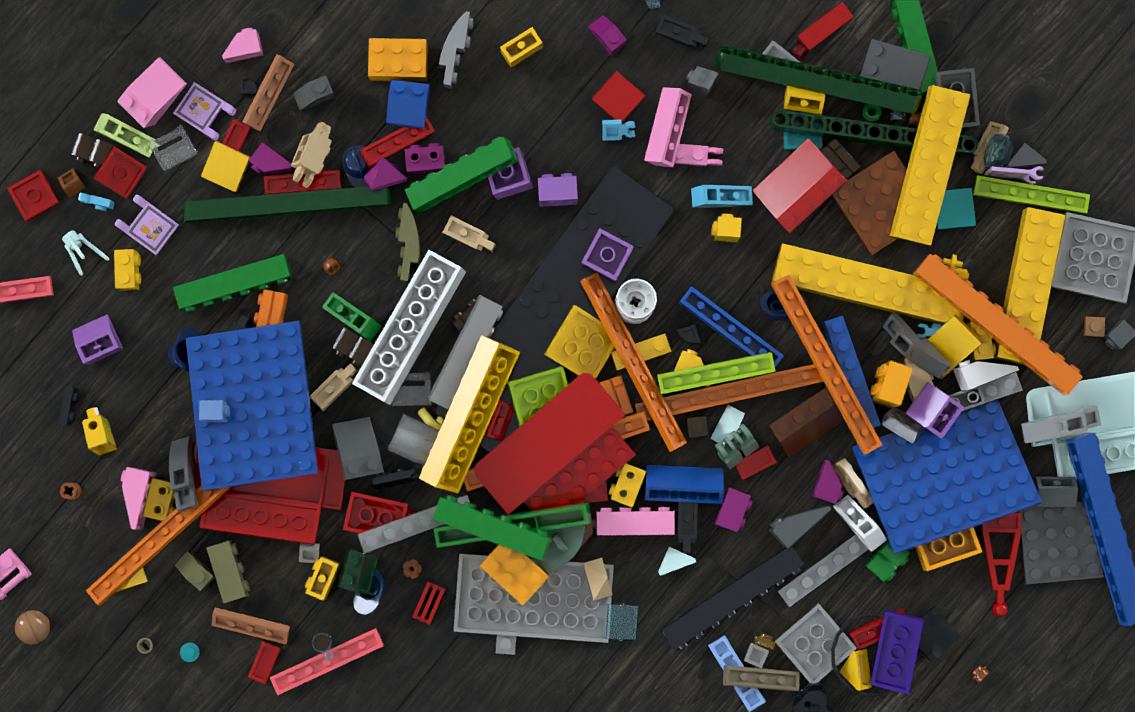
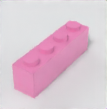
M663 87L644 161L655 166H674L692 94L680 88Z
M651 507L639 508V511L631 512V508H620V512H612V508H600V512H596L597 535L675 534L674 511H670V507H658V511H651Z

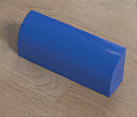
M646 465L645 500L722 504L723 468Z

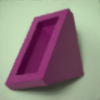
M382 157L364 176L365 182L372 191L407 181L406 176L398 166Z

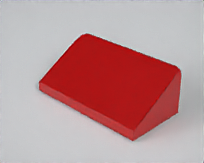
M499 399L484 436L503 441L514 411L513 404Z

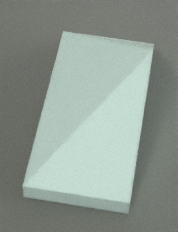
M727 405L710 439L720 444L723 443L726 436L732 440L731 432H737L745 413Z
M669 547L658 573L661 576L693 564L696 560L687 554Z

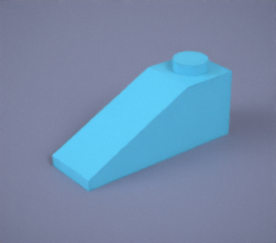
M701 185L691 189L692 208L753 205L752 186Z

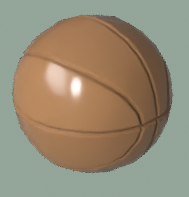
M37 610L22 613L15 623L16 636L22 642L29 645L41 643L46 639L50 631L48 618Z

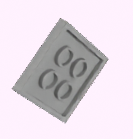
M818 603L778 637L775 643L810 684L818 683L833 670L831 647L840 628ZM844 632L840 634L835 647L836 666L857 649Z

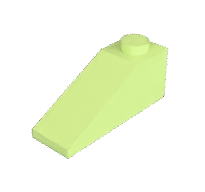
M102 113L94 128V131L148 158L158 142L154 138L108 114Z

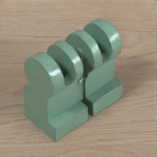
M744 424L739 426L737 432H731L734 442L726 436L723 443L720 444L718 442L715 445L719 457L729 469H732L743 460L740 451L747 457L759 448L758 443Z

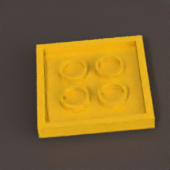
M573 305L544 355L578 376L582 373H590L596 379L613 351L614 345L600 320L578 306Z

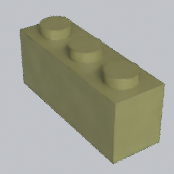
M232 540L207 547L223 603L249 596L250 587L248 581H244L242 575L244 567L242 562H238L237 554H239L236 543L233 544Z

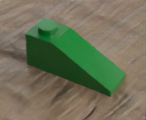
M332 292L322 306L323 309L370 342L382 327L334 292Z

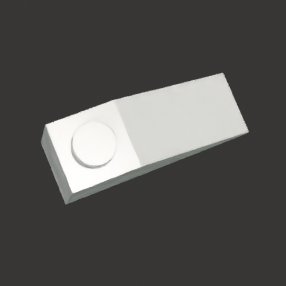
M970 360L959 363L960 367L953 369L961 391L972 389L1019 370L1018 366L980 361L970 362Z
M849 495L833 506L871 552L887 540L879 526Z

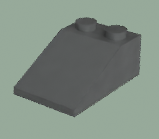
M871 39L860 76L921 90L931 56Z
M974 68L936 72L935 86L970 94L962 128L979 126L980 120Z
M370 417L332 424L343 481L384 472Z
M822 506L783 518L778 517L770 524L771 528L769 531L784 548H789L827 514L831 508L829 506Z

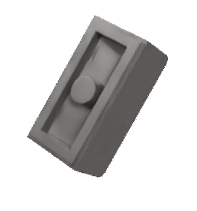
M897 407L885 413L881 423L882 426L912 444L925 430L923 425Z

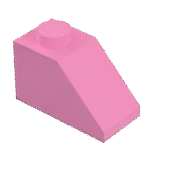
M245 28L241 30L242 32L235 35L222 55L226 63L263 55L259 33L256 29Z

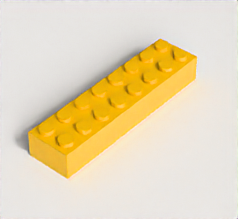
M935 85L928 86L890 236L924 245L932 244L970 94Z
M1027 207L1023 210L1003 313L1008 317L1011 315L1019 321L1018 325L1023 329L1028 328L1034 333L1033 337L1040 341L1065 215ZM996 342V354L993 359L1025 365Z
M481 336L419 479L434 487L459 493L520 354L519 351Z

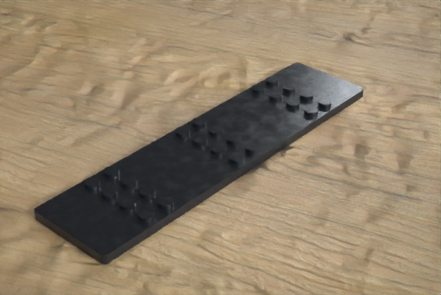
M612 167L489 338L520 352L507 382L562 366L544 354L573 305L578 306L596 319L598 318V314L580 282L584 278L598 273L581 263L598 230L602 229L634 246L616 282L598 273L612 298L672 215L674 209L618 168ZM506 383L500 400L513 404L508 384ZM439 405L436 409V414L445 420L449 410ZM515 410L513 411L504 439L519 427ZM483 436L480 446L490 452L502 441Z

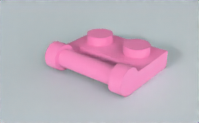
M11 548L0 556V582L17 568L20 573L2 588L0 587V600H3L6 594L24 578L27 579L32 575Z

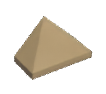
M602 558L583 563L594 601L612 596Z

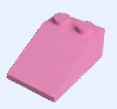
M159 57L125 90L117 102L143 128L155 125L187 83Z
M127 467L121 476V482H123L122 489L131 529L139 530L144 528L146 517L143 516L152 478L156 479L157 473Z

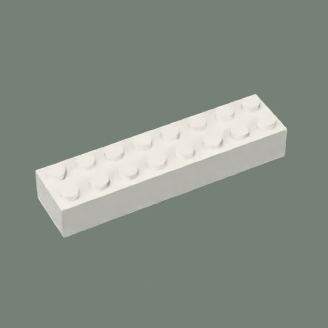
M428 250L352 384L389 405L392 403L464 277L466 271L463 268Z

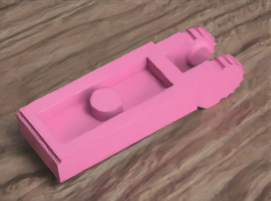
M679 144L674 164L722 166V160L708 159V153L723 154V149Z

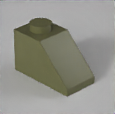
M189 551L175 564L181 574L199 591L205 590L215 578L214 572Z

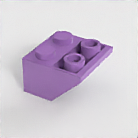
M108 314L72 330L75 347L83 364L90 365L123 350Z
M927 382L905 413L942 439L965 407Z

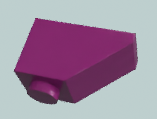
M604 15L588 26L611 56L622 49L627 43V39L616 25Z
M261 143L248 160L252 164L251 168L258 174L263 172L269 175L289 172L295 169L291 166L290 162L264 143Z
M823 460L812 497L836 504L837 501H841L843 490H841L842 484L830 461Z

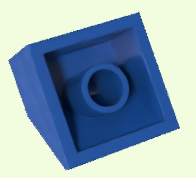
M391 80L386 124L424 129L430 97L429 84Z

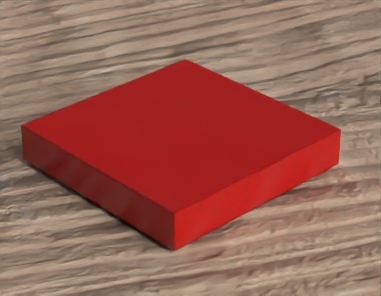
M616 71L596 93L592 101L614 120H621L623 122L645 98V95Z
M114 146L93 179L127 199L147 167Z
M42 170L7 188L26 222L60 204Z

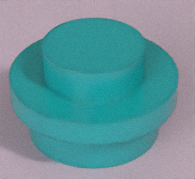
M186 643L180 649V656L186 662H193L199 657V647L194 643Z

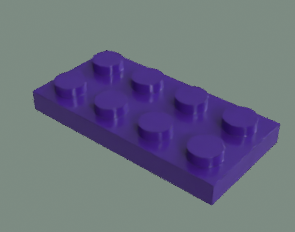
M890 610L885 611L870 685L909 695L925 619Z

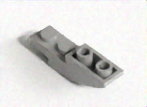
M467 11L451 29L441 52L439 67L446 69L443 83L444 88L452 89L453 84H456L458 73L455 72V66L460 63V54L457 53H465L466 48L470 47L471 37L468 36L469 29L472 30L474 19L471 18L470 12Z
M1015 372L972 389L959 391L948 396L964 406V411L1022 391L1023 389Z
M1091 406L1062 415L1055 414L1022 423L1021 425L1025 443L1088 431L1089 428L1100 426L1101 420L1098 406Z

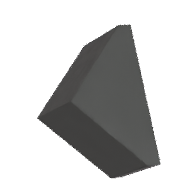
M1024 143L1004 168L1042 167L1047 164V161L1029 145Z

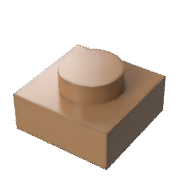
M1084 317V336L1105 337V317Z

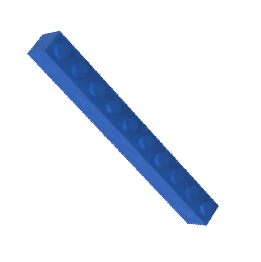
M1084 433L1066 439V443L1119 625L1131 626L1135 624V566L1131 558L1132 552L1127 544V535L1122 527L1121 514L1117 510L1116 497L1112 492L1110 477L1105 469V459L1099 448V439L1095 433Z

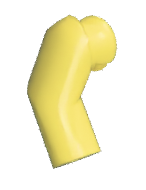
M426 408L418 411V415L425 424L437 430L441 429L444 423L442 417L438 416L435 420Z

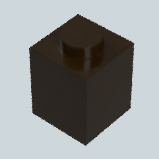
M706 416L686 419L688 438L708 436Z

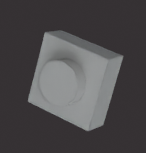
M300 543L299 562L315 563L316 559H319L320 544Z
M497 635L496 653L515 655L516 636Z
M750 643L743 660L762 669L769 650Z

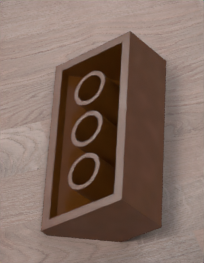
M826 386L767 427L787 457L790 458L845 421Z

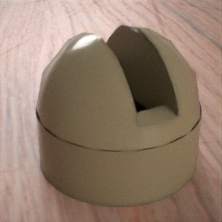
M142 638L137 643V649L142 654L151 652L153 648V643L148 638ZM144 642L149 647V650L146 651L141 643Z

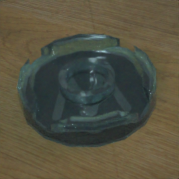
M998 133L990 138L983 157L984 165L987 169L1002 167L1010 161L1013 152V143L1010 141V136Z

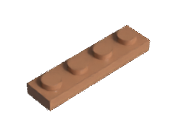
M276 54L242 121L243 123L257 131H261L294 66L293 63Z
M216 607L212 615V626L282 644H287L290 626Z

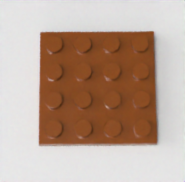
M895 151L850 178L832 194L835 202L871 256L898 239L890 236L907 169Z

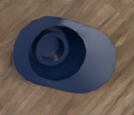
M359 145L348 148L342 157L347 178L355 188L368 187L364 176L372 169V167H368L360 153L364 146Z
M775 291L763 294L760 299V305L765 315L776 321L785 319L788 315ZM800 293L802 299L806 304L807 301L805 299V296L802 293Z
M186 327L178 334L175 343L168 352L172 367L189 370L186 338L201 336L197 329Z
M367 568L359 575L353 597V605L360 614L373 612L377 608L380 599L386 593V582L378 570Z

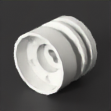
M630 279L623 283L614 301V305L622 320L629 324H640L646 321L655 308L657 302L656 292L652 285L641 279ZM632 300L639 302L637 307L630 305Z

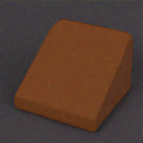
M74 168L58 177L63 190L69 197L85 189L84 183Z

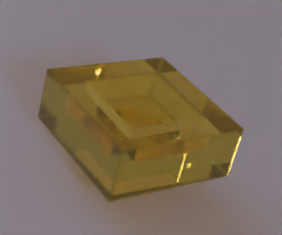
M763 633L760 636L755 635L753 641L757 645L774 649L776 642L771 640L772 636Z

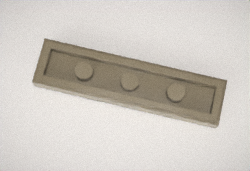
M724 666V686L799 692L800 672Z

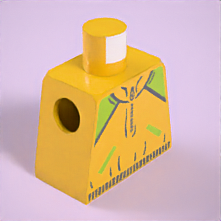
M96 407L86 410L88 419L83 420L82 423L88 449L97 455L117 450L108 420L99 415L98 408Z

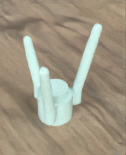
M73 230L62 238L65 243L64 247L69 252L81 276L83 272L73 251H76L81 259L85 258L79 249L82 246L81 242L85 243L105 260H109L108 256L86 240L81 233L77 235Z

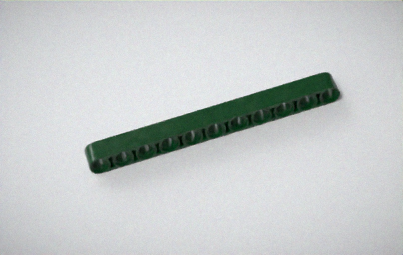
M720 46L718 48L715 67L721 71L907 113L918 112L923 95L916 88L729 46Z
M784 110L776 111L769 122L770 127L778 132L829 139L836 138L837 140L912 150L914 143L909 142L907 136L911 135L915 139L917 132L915 128ZM775 118H782L784 124H777ZM794 120H800L803 126H795ZM812 123H819L821 125V129H815ZM837 125L840 128V132H834L831 126ZM850 128H856L859 134H852ZM869 131H876L878 137H872ZM888 133H894L896 140H891ZM960 135L955 156H971L978 148L977 140L972 136ZM964 143H968L971 146V150H966Z
M368 186L183 202L184 222L196 223L391 206L390 186L374 191Z

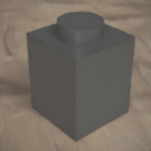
M1121 320L1103 338L1110 349L1117 351L1122 349L1135 336V330L1125 320Z

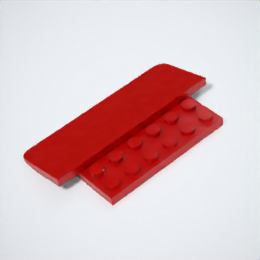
M582 373L475 465L474 473L509 515L523 502L531 511L579 504L631 460L636 453L612 427L625 416L623 410L593 375Z
M196 439L193 454L196 473L193 475L195 489L197 490L201 486V475ZM315 447L318 474L230 487L202 513L199 528L315 545L321 509L342 511L346 481H343L337 450Z

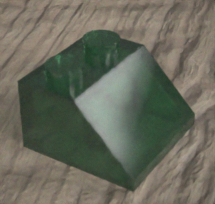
M346 547L336 585L353 592L368 594L378 556Z

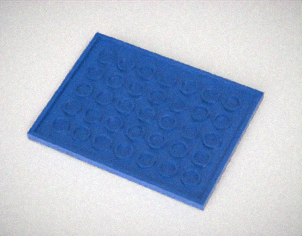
M293 321L186 338L202 490L207 491L318 474L301 322ZM223 400L227 402V405L230 407V416L227 417V422L204 423L200 421L199 401Z
M998 399L962 411L942 439L925 428L913 444L893 432L879 437L882 446L865 455L859 445L852 447L894 555L1042 503Z

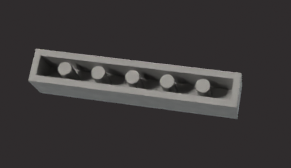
M479 295L428 396L430 401L448 410L450 409L453 398L468 368L469 361L476 350L477 343L481 336L487 338L492 336L494 332L492 326L495 321L500 320L503 314L500 304Z

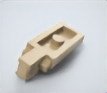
M995 122L989 123L978 143L977 150L973 153L975 156L971 169L976 173L982 174L987 166L984 161L986 146L990 139L997 134H1002L1005 137L1009 130L1006 125ZM1000 144L998 145V147L996 148V150L993 152V154L990 156V158H989L990 161H992V159H993L994 155L996 154V152H997V150H998Z
M450 216L442 232L476 250L482 251L485 248L493 252L496 246L495 243L487 240L489 235L485 234L484 231L453 216Z
M350 363L345 369L340 368L336 370L310 395V398L325 411L353 382L352 377L358 372L357 368Z
M845 458L832 465L837 477L852 499L856 498L863 509L873 504L870 493L864 486L863 481L858 478L851 464Z

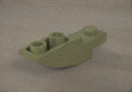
M403 203V208H399L398 219H401L400 227L396 228L395 238H398L400 244H405V247H401L400 258H403L402 266L399 265L398 277H400L401 282L409 283L412 264H420V239L414 216L408 204Z

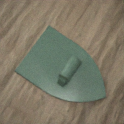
M584 525L546 531L549 533L548 536L552 537V541L545 560L539 561L548 575L552 574L576 555L584 539Z

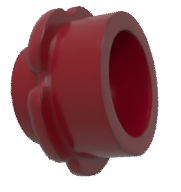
M804 44L796 45L792 50L793 57L800 62L808 54V48Z

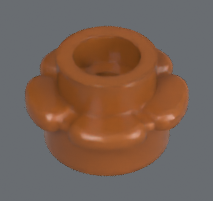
M414 559L406 561L403 565L404 575L412 579L417 578L422 571L421 565Z
M980 665L972 672L974 675L972 679H975L978 683L990 674L986 669L987 666L982 667Z

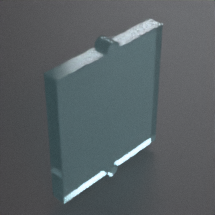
M625 603L620 605L608 604L605 638L618 639L619 641L623 639L636 640L638 606L625 605Z

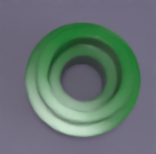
M866 104L862 114L867 121L875 122L881 117L882 111L880 106ZM874 110L875 115H869L868 111Z

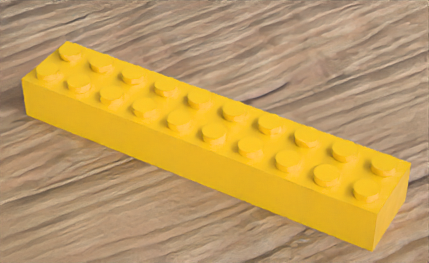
M787 244L780 246L772 283L790 275L798 290L892 313L896 312L897 314L943 325L955 314L963 321L964 315L915 275Z

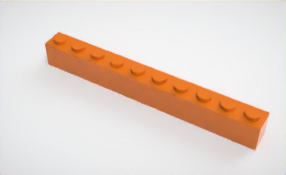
M929 254L922 261L913 275L1063 396L1069 395L1083 378L1079 374L1080 370L1072 364L1069 366L1064 362L1065 358L1062 355L1049 350L1050 346L1046 342L1038 341L1033 337L1034 333L1028 328L1023 329L1018 325L1019 321L1011 315L1008 317L1003 313L1004 309L1000 305L992 304L985 293L982 291L977 292L972 288L974 285L967 279L962 280L957 276L958 272L950 266L946 267L939 256Z

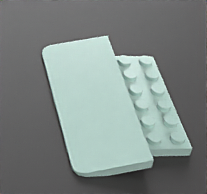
M1135 372L1079 381L1070 394L1065 396L1052 386L1035 388L1028 392L1026 402L1029 422L1055 414L1062 415L1087 407L1098 406L1101 420L1100 426L1089 428L1088 431L1031 442L1032 447L1047 444L1053 445L1058 477H1076L1066 439L1084 433H1095L1098 437L1099 448L1105 459L1104 465L1107 474L1135 469Z

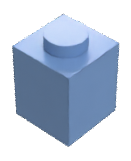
M223 400L199 401L200 421L204 423L227 422V417L230 416V407L227 405V402Z

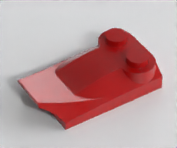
M351 492L343 530L362 533L412 515L415 512L406 503Z

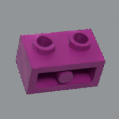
M439 143L428 144V147L421 148L420 145H411L409 149H405L408 175L439 172L445 166L444 148L439 146Z
M727 488L715 524L738 532L739 529L742 530L746 521L743 516L745 511L749 512L752 505L751 496Z

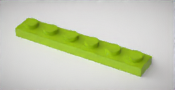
M978 175L975 177L973 195L1081 214H1087L1090 194Z
M772 352L657 374L661 394L776 371Z

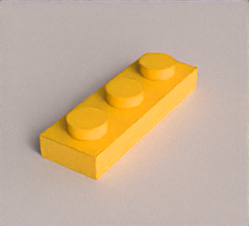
M665 334L635 344L644 361L671 352ZM611 352L617 371L624 369L625 366L618 352Z

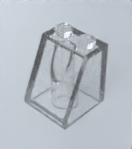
M403 414L388 450L425 466L430 450L433 448L440 430Z

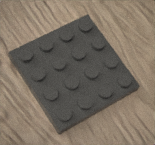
M1083 501L1077 502L1076 507L1045 508L1033 506L1017 512L1022 513L1020 541L1025 584L1103 578L1102 563Z

